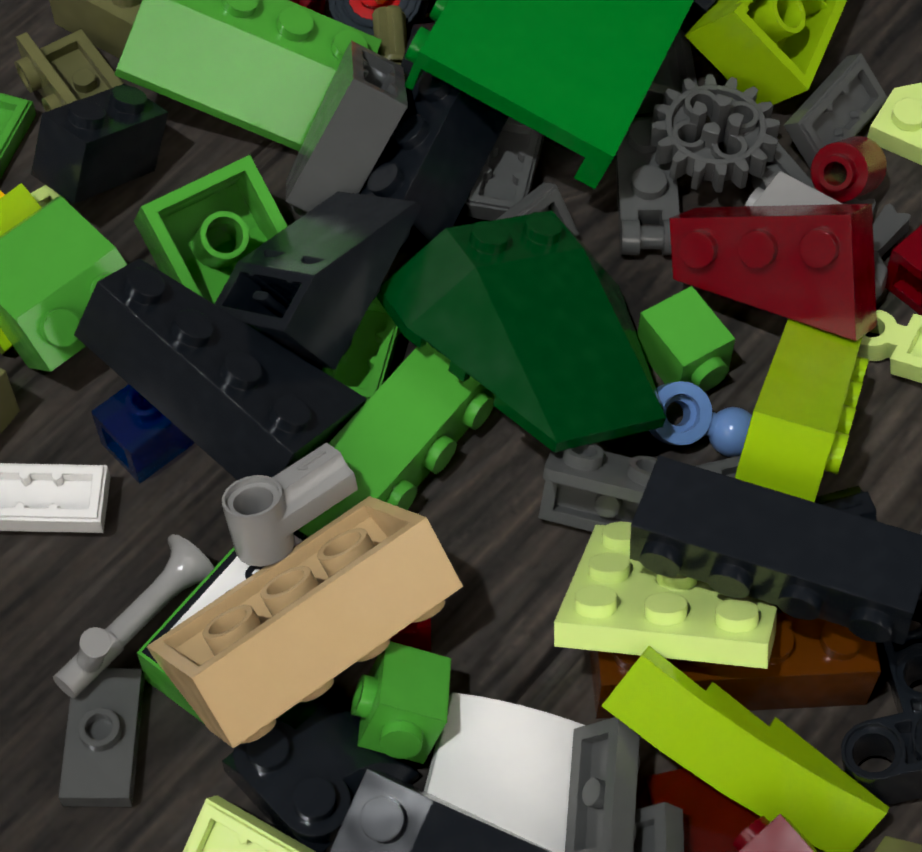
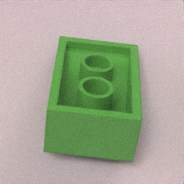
M251 155L141 206L134 219V223L159 270L215 304L237 262L288 227Z

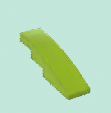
M650 646L642 653L601 705L660 752L725 796L760 817L765 816L770 822L779 814L783 815L796 826L814 847L824 852H853L888 813L889 807L778 718L775 717L767 725L714 682L704 690Z

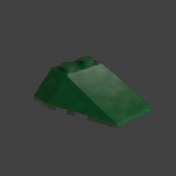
M553 211L534 212L528 215L445 228L381 285L377 299L409 341L418 348L425 346L427 342L451 361L448 371L458 379L465 382L471 376L495 395L493 406L554 453L664 426L666 415L619 285Z

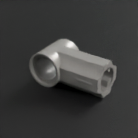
M326 442L272 478L264 475L247 476L233 482L225 490L222 496V507L236 555L242 562L250 566L262 567L273 565L283 560L293 550L295 531L358 490L355 474L345 462L341 452Z

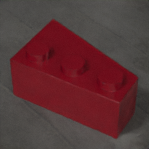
M872 204L696 207L669 218L674 280L857 341L877 327Z

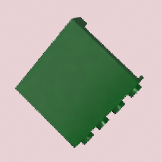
M437 0L429 16L430 19L436 21L432 30L430 31L421 26L404 59L413 63L405 87L413 90L424 71L430 73L583 156L584 159L574 178L595 189L618 151L694 0Z

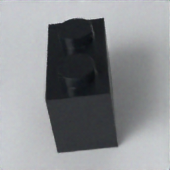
M122 84L44 112L41 117L31 175L71 203L76 204L155 171L168 111L148 99L145 93L138 88Z

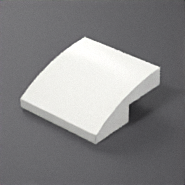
M453 692L449 695L447 723L436 741L424 791L552 852H565L573 732L575 728L585 725L530 707Z

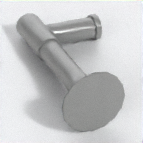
M170 535L168 537V545L171 549L170 558L156 580L106 629L93 627L83 632L79 641V652L53 676V680L65 694L71 698H76L124 650L123 647L173 598L183 590L195 584H200L215 568L202 551L189 540L180 535Z

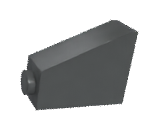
M351 40L286 179V202L291 204L292 209L299 216H304L338 191L359 194L408 107L404 68Z

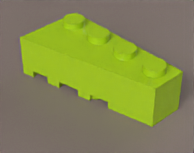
M717 0L684 36L727 80L731 77L737 78V90L744 92L754 86L758 89L757 104L771 102L774 105L809 90L847 0Z
M788 318L752 414L735 474L736 479L815 502L824 471L838 474L848 442L856 405L863 385L862 382L869 359L857 356L862 337L854 341Z

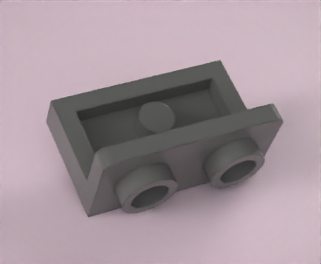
M594 443L555 453L551 451L542 477L545 480L538 518L593 532L595 525H607L619 521L632 523L657 458L650 456L630 458L603 451L600 446Z

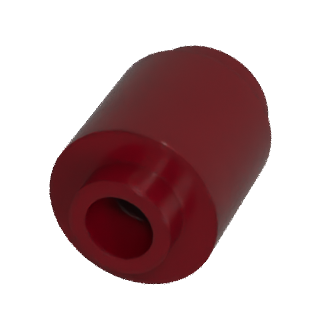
M853 136L828 144L817 152L812 161L811 179L816 190L838 202L855 199L874 191L882 183L887 170L886 157L876 142L863 136Z

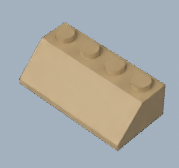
M369 496L293 547L292 552L286 558L273 565L263 567L149 644L147 648L206 727L234 749L241 743H250L265 736L275 726L276 718L297 703L311 701L323 695L333 685L334 677L354 663L367 661L381 654L389 646L390 638L409 624L422 622L436 615L444 607L445 599L462 588L463 585L427 517Z

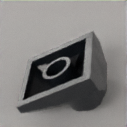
M334 685L316 699L297 703L276 718L275 726L265 736L250 743L239 744L230 755L222 760L226 774L279 831L316 852H330L367 769L385 772L410 785L419 779V773L406 759L393 758L384 753L357 746L360 717L351 714L352 703Z

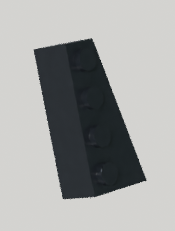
M435 23L413 25L401 62V66L404 68L405 83L413 66L412 62L404 59L407 50L421 26L431 31ZM426 71L422 73L413 90L406 88L408 107L370 172L360 193L362 195L417 201L422 206L410 229L407 241L398 252H419L445 228L453 227L509 117Z
M140 258L97 282L74 333L75 337L236 480L253 475L274 477L326 442L329 443L367 400L364 396Z

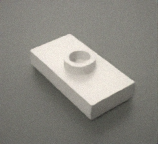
M0 463V531L104 533L111 478L108 466Z

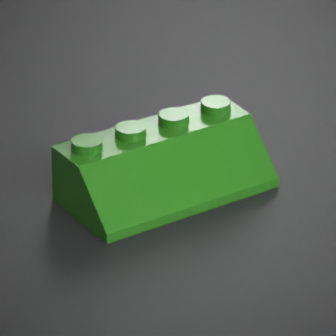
M142 0L114 75L300 151L351 40L375 53H378L382 40L290 0Z

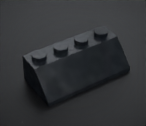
M660 455L657 457L631 524L630 559L639 561L646 569L653 573L669 577L680 574L708 583L712 589L728 597L744 598L749 596L778 605L784 613L797 619L814 620L819 618L847 627L857 637L870 642L882 643L889 640L901 645L905 644L922 588L921 534Z

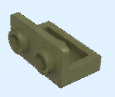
M82 29L40 49L27 32L15 37L21 59L14 62L17 73L30 93L38 90L43 96L42 104L46 112L123 84L120 78L114 75L113 69Z

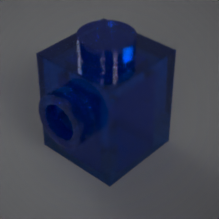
M129 384L91 411L101 444L139 484L195 443Z

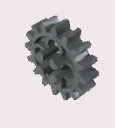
M707 74L703 86H697L690 78H686L683 80L681 93L668 88L664 94L663 104H655L649 139L650 146L657 147L655 161L657 164L672 162L670 178L675 180L687 174L692 177L691 188L695 190L702 185L703 181H712L715 192L720 193L723 190L724 182L727 180H732L738 188L742 189L746 187L748 173L761 178L764 175L766 163L773 162L778 144L777 136L780 121L771 118L773 104L771 102L757 104L758 89L753 86L741 92L737 90V78L731 77L725 86L717 85L713 74ZM708 115L711 121L705 124L706 116ZM723 142L722 151L718 147V143Z

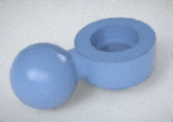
M671 382L656 388L665 415L667 407L672 402L678 403L683 410V418L678 425H672L666 417L663 427L649 430L657 440L668 445H688L698 441L703 436H707L711 445L718 453L727 457L741 455L752 414L739 407H728L717 413L712 412V405L707 394L700 387L690 382Z

